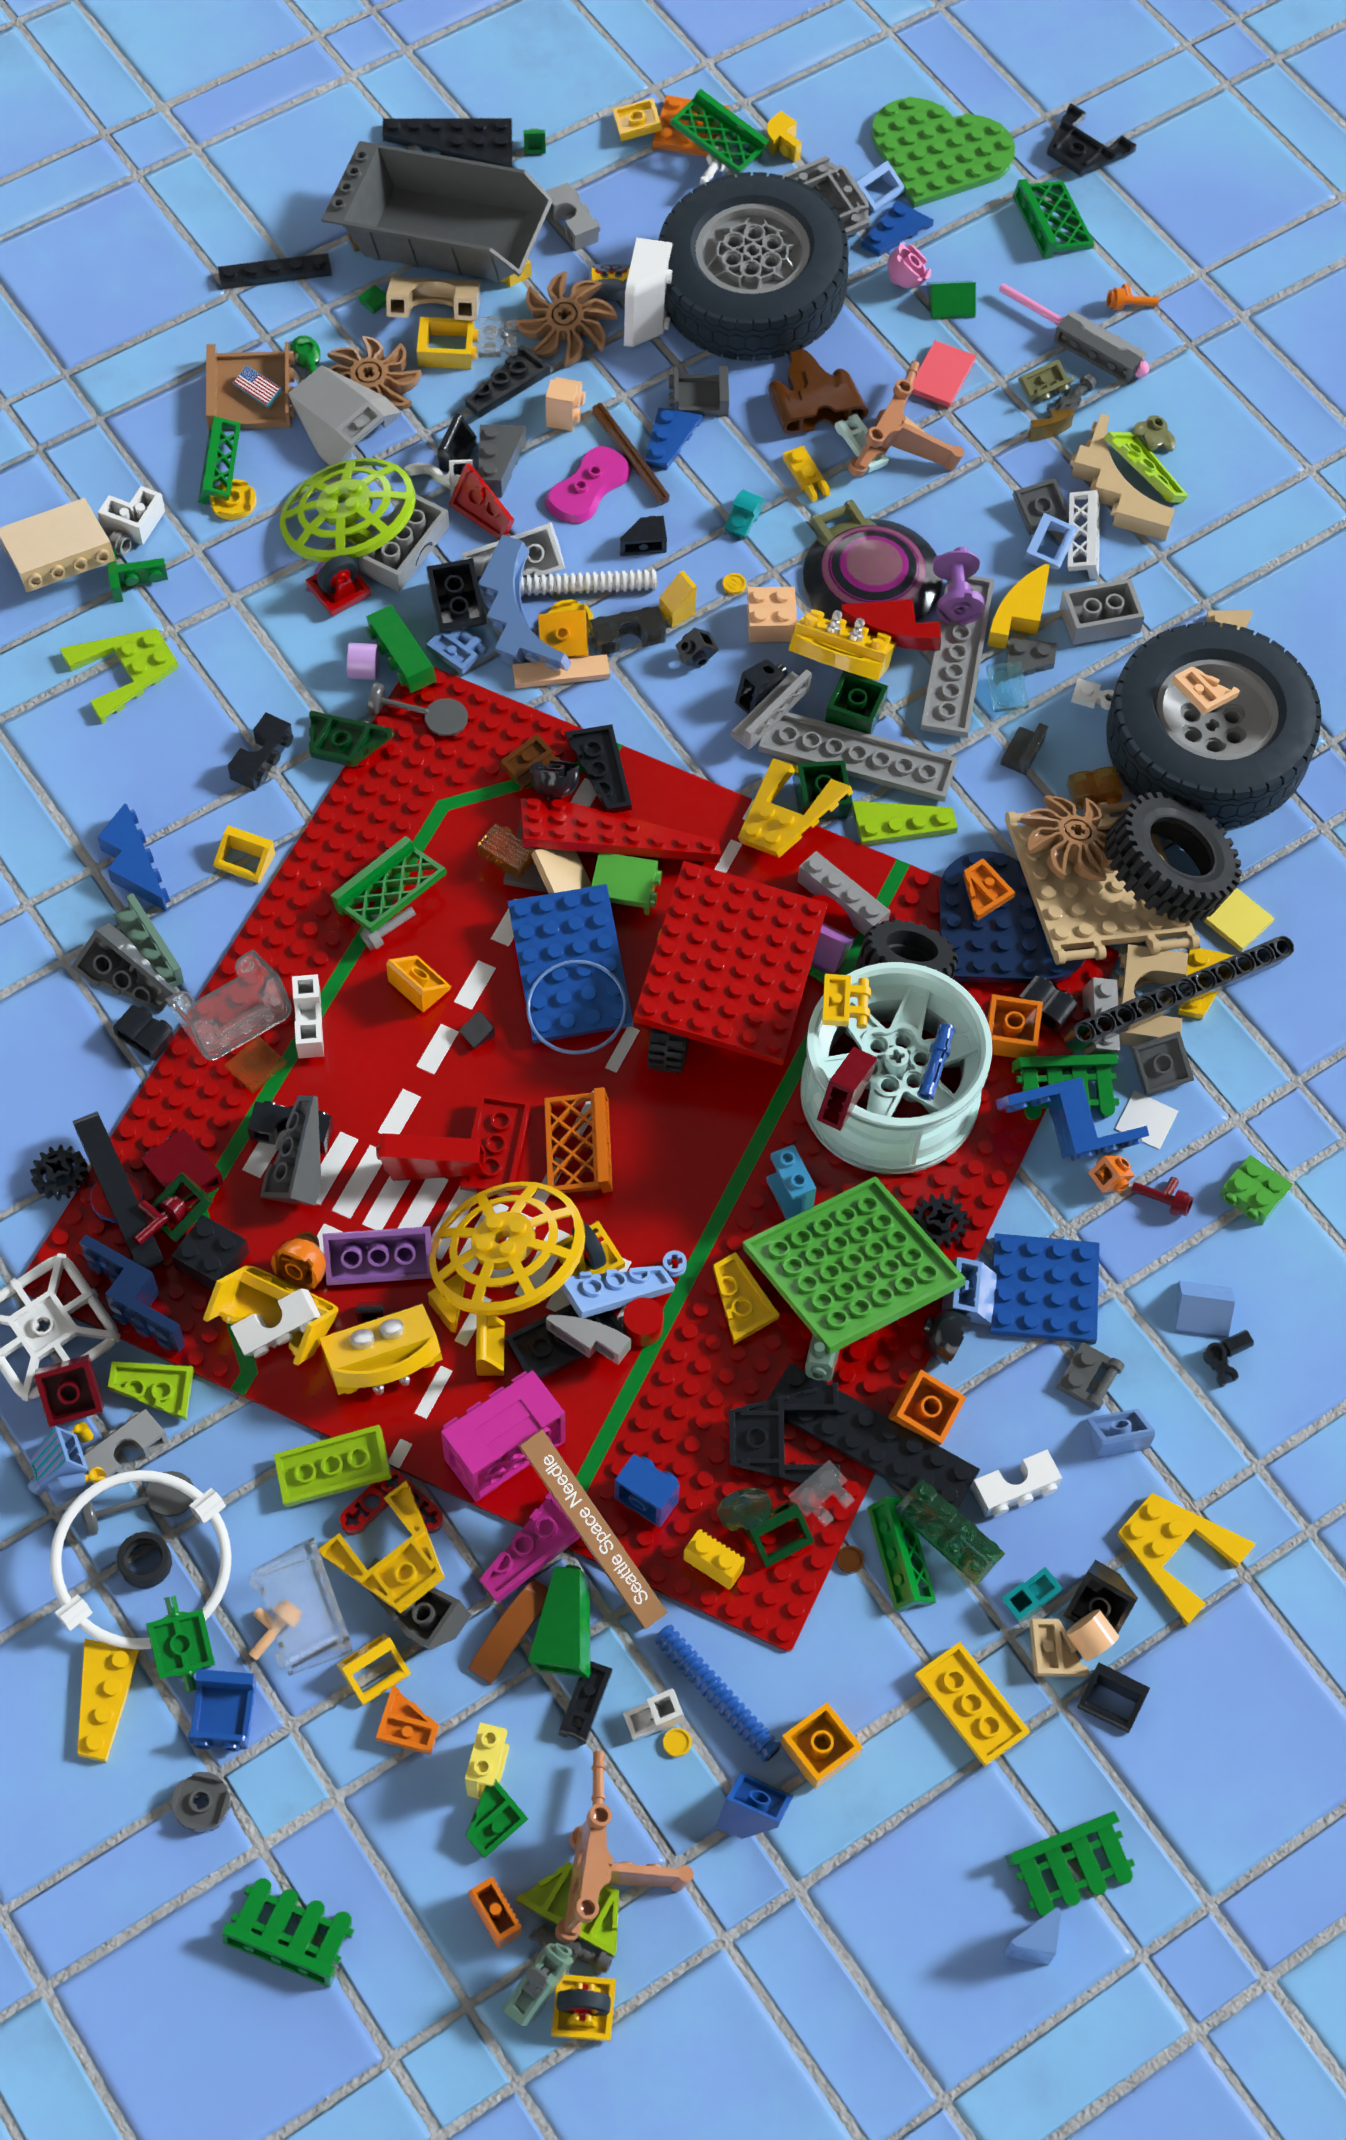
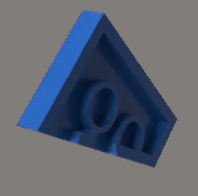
M896 201L864 237L861 247L880 257L899 246L902 240L908 237L913 238L923 228L928 229L932 227L934 220Z
M658 407L645 457L647 465L667 470L680 453L681 447L686 440L691 438L694 429L703 421V415Z

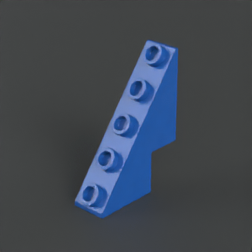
M124 803L97 837L101 851L116 858L108 867L110 880L114 884L166 911V903L170 902L166 888H160L159 883L162 882L158 868H152L151 863L154 862L150 848H144L143 844L147 842L142 828L138 830L135 824L139 823L135 810H129L128 805Z

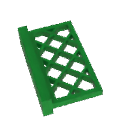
M702 89L696 92L694 98L669 123L736 175L737 173H742L755 159H759L769 142L766 137ZM679 120H688L690 126L682 124ZM694 121L703 122L704 127L695 126ZM708 122H709L711 125H713L715 128L709 127ZM697 133H706L707 139L699 137ZM711 134L720 135L721 140L712 139ZM725 135L731 137L733 141L726 140ZM714 146H723L724 152L718 151ZM728 147H736L738 153L729 152ZM732 159H740L741 166L739 167L732 162Z
M1027 179L1018 180L1013 198L1043 259L1052 258L1055 252L1093 249L1095 243L1063 181L1029 184ZM1059 189L1062 195L1060 196L1050 190ZM1033 191L1043 194L1042 198L1034 195ZM1047 196L1056 201V204L1054 205L1044 199ZM1062 204L1068 207L1069 212L1058 207V205ZM1040 205L1051 210V212L1047 213L1043 211ZM1055 212L1065 217L1064 220L1062 221L1054 217L1053 213ZM1067 219L1075 222L1077 228L1066 223ZM1048 221L1059 226L1058 229L1051 227ZM1063 228L1073 234L1070 237L1069 235L1061 232L1060 230ZM1075 235L1083 238L1085 241L1080 242L1074 239ZM1056 237H1058L1059 239H1061V240H1063V241H1065V242H1067V243H1065V244H1058V241H1057Z
M405 836L332 893L331 897L338 913L342 916L347 914L373 933L445 876L447 872L443 866L414 847L412 840ZM416 858L419 859V864L408 865ZM423 870H435L432 875L423 876ZM418 871V877L406 878V872ZM397 873H401L400 879H391ZM417 884V887L413 890L404 891L405 885ZM400 886L399 892L387 893V887ZM378 888H382L381 894H372ZM398 899V902L394 905L385 906L386 900ZM381 901L380 907L368 908L369 902ZM359 903H364L362 909H353ZM379 914V917L372 923L367 920V915Z

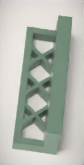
M133 893L126 896L129 907L113 914L120 929L171 988L184 983L181 967Z

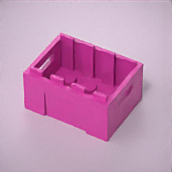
M533 1370L528 1374L524 1371L512 1379L513 1384L505 1389L502 1386L489 1395L490 1399L483 1404L479 1401L467 1409V1414L462 1418L458 1419L455 1417L443 1425L444 1430L441 1431L444 1460L475 1502L530 1465L518 1445L538 1430L543 1429L555 1448L566 1442L565 1412Z

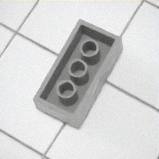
M416 495L414 511L404 528L381 548L358 557L360 573L400 593L449 529L448 510ZM401 500L384 523L387 526L398 516L405 500ZM377 531V532L374 534L373 537H375L376 535H378L380 532Z

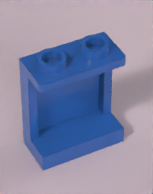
M197 1669L196 1699L191 1731H188L190 1744H194V1747L198 1749H211V1746H221L223 1750L237 1752L240 1748L247 1749L257 1683L255 1675L253 1673Z

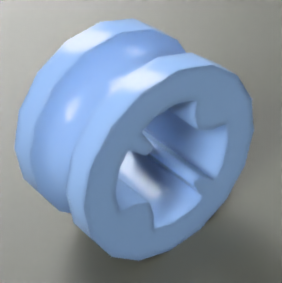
M673 1250L665 1254L663 1267L670 1277H680L686 1271L687 1260L682 1252ZM673 1259L680 1263L676 1269L672 1268V1265L669 1266Z

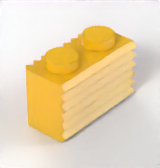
M702 1529L696 1532L684 1550V1561L729 1590L743 1572L744 1557L735 1554V1550L731 1551L730 1547L726 1548L725 1545H721V1541L717 1542L716 1538L712 1539L711 1535L707 1536V1532L703 1533Z

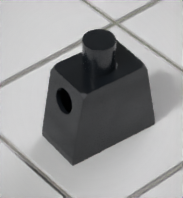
M765 659L742 672L735 704L749 714L788 675L786 667L783 664L776 666L771 661Z

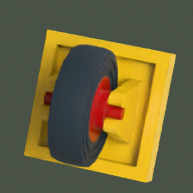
M597 1221L590 1226L584 1223V1250L571 1276L579 1275V1272L591 1271V1274H602L606 1270L616 1269L619 1271L624 1268L625 1261L600 1222ZM574 1228L572 1229L571 1236L561 1240L556 1245L571 1249L574 1239ZM558 1257V1259L563 1265L566 1259Z
M565 1974L555 1990L551 2037L611 2042L616 1979Z

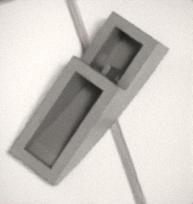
M549 1315L546 1318V1330L588 1358H591L595 1351H598L619 1365L631 1349V1338L604 1324L566 1315Z

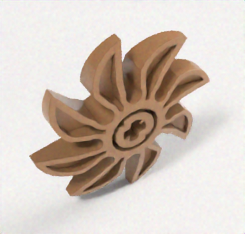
M567 271L557 274L548 285L547 291L552 303H547L529 286L526 292V303L530 313L537 319H514L517 329L525 337L533 340L545 337L530 350L540 359L557 355L560 351L561 343L567 341L565 368L576 364L583 356L584 344L580 335H584L601 353L604 351L606 346L605 332L601 324L594 320L618 319L616 311L606 301L595 298L587 301L603 287V284L598 281L584 280L574 284L571 296L565 298Z
M362 336V341L368 355L366 358H361L357 349L351 347L337 348L327 354L328 358L341 364L334 365L329 369L385 396L400 411L412 405L410 400L399 394L412 390L418 384L421 378V370L403 372L407 364V354L402 343L385 359L381 343L368 336Z
M1044 796L1043 802L1049 809H1033L1021 817L1020 823L1035 829L1030 834L1025 846L1027 855L1051 849L1047 858V865L1056 876L1063 880L1066 874L1067 860L1073 862V871L1079 876L1092 881L1106 880L1107 876L1101 868H1110L1109 865L1112 860H1107L1106 853L1109 850L1105 849V843L1108 841L1105 838L1113 824L1098 827L1102 813L1093 801L1085 798L1082 816L1076 814V805L1069 800L1058 796Z

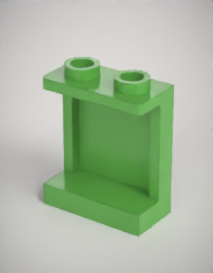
M599 853L592 886L607 884L610 903L644 908V914L649 915L651 907L656 906L657 892H654L655 885L660 886L662 871H658V861Z

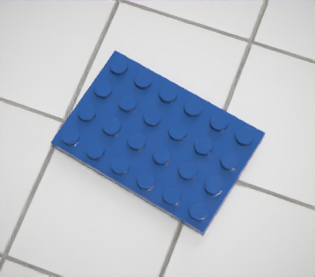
M607 884L508 901L526 1004L533 983L548 968L570 960L591 961L608 969L621 983L627 999V1014L622 1028L632 1027L633 1019ZM569 964L552 970L540 980L531 997L530 1013L538 1033L546 1041H553L617 1029L622 1019L623 999L618 985L601 969L586 964ZM530 1027L533 1044L541 1043L542 1041L539 1040Z

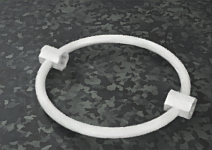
M138 1470L107 1477L87 1488L71 1503L63 1514L52 1540L50 1572L54 1590L62 1605L55 1612V1615L69 1632L79 1626L87 1634L106 1644L119 1648L143 1650L151 1649L149 1638L123 1637L101 1629L87 1619L93 1614L87 1603L78 1594L71 1599L67 1592L62 1574V1549L67 1531L78 1512L101 1492L129 1482L161 1483L180 1490L193 1499L194 1502L189 1505V1508L203 1525L209 1520L211 1521L220 1547L218 1579L210 1598L202 1608L205 1621L215 1611L225 1593L230 1577L232 1556L228 1532L219 1514L226 1505L217 1492L210 1488L203 1494L193 1485L173 1475L156 1471Z

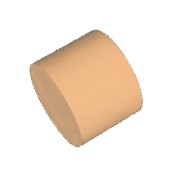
M1100 1609L1094 1610L1081 1618L1066 1632V1636L1085 1661H1089L1103 1653L1119 1638V1635Z

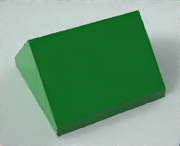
M927 282L931 319L976 317V282Z

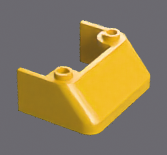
M244 1266L216 1281L203 1320L208 1322L220 1316L224 1322L236 1324L252 1314L262 1315L268 1327L273 1328L282 1319V1310L278 1300L301 1288L260 1268ZM312 1293L310 1295L321 1316L307 1324L304 1333L300 1330L292 1334L293 1339L290 1340L289 1348L292 1350V1354L295 1355L293 1364L296 1365L301 1364L315 1354L321 1344L319 1338L327 1334L338 1312L336 1305Z

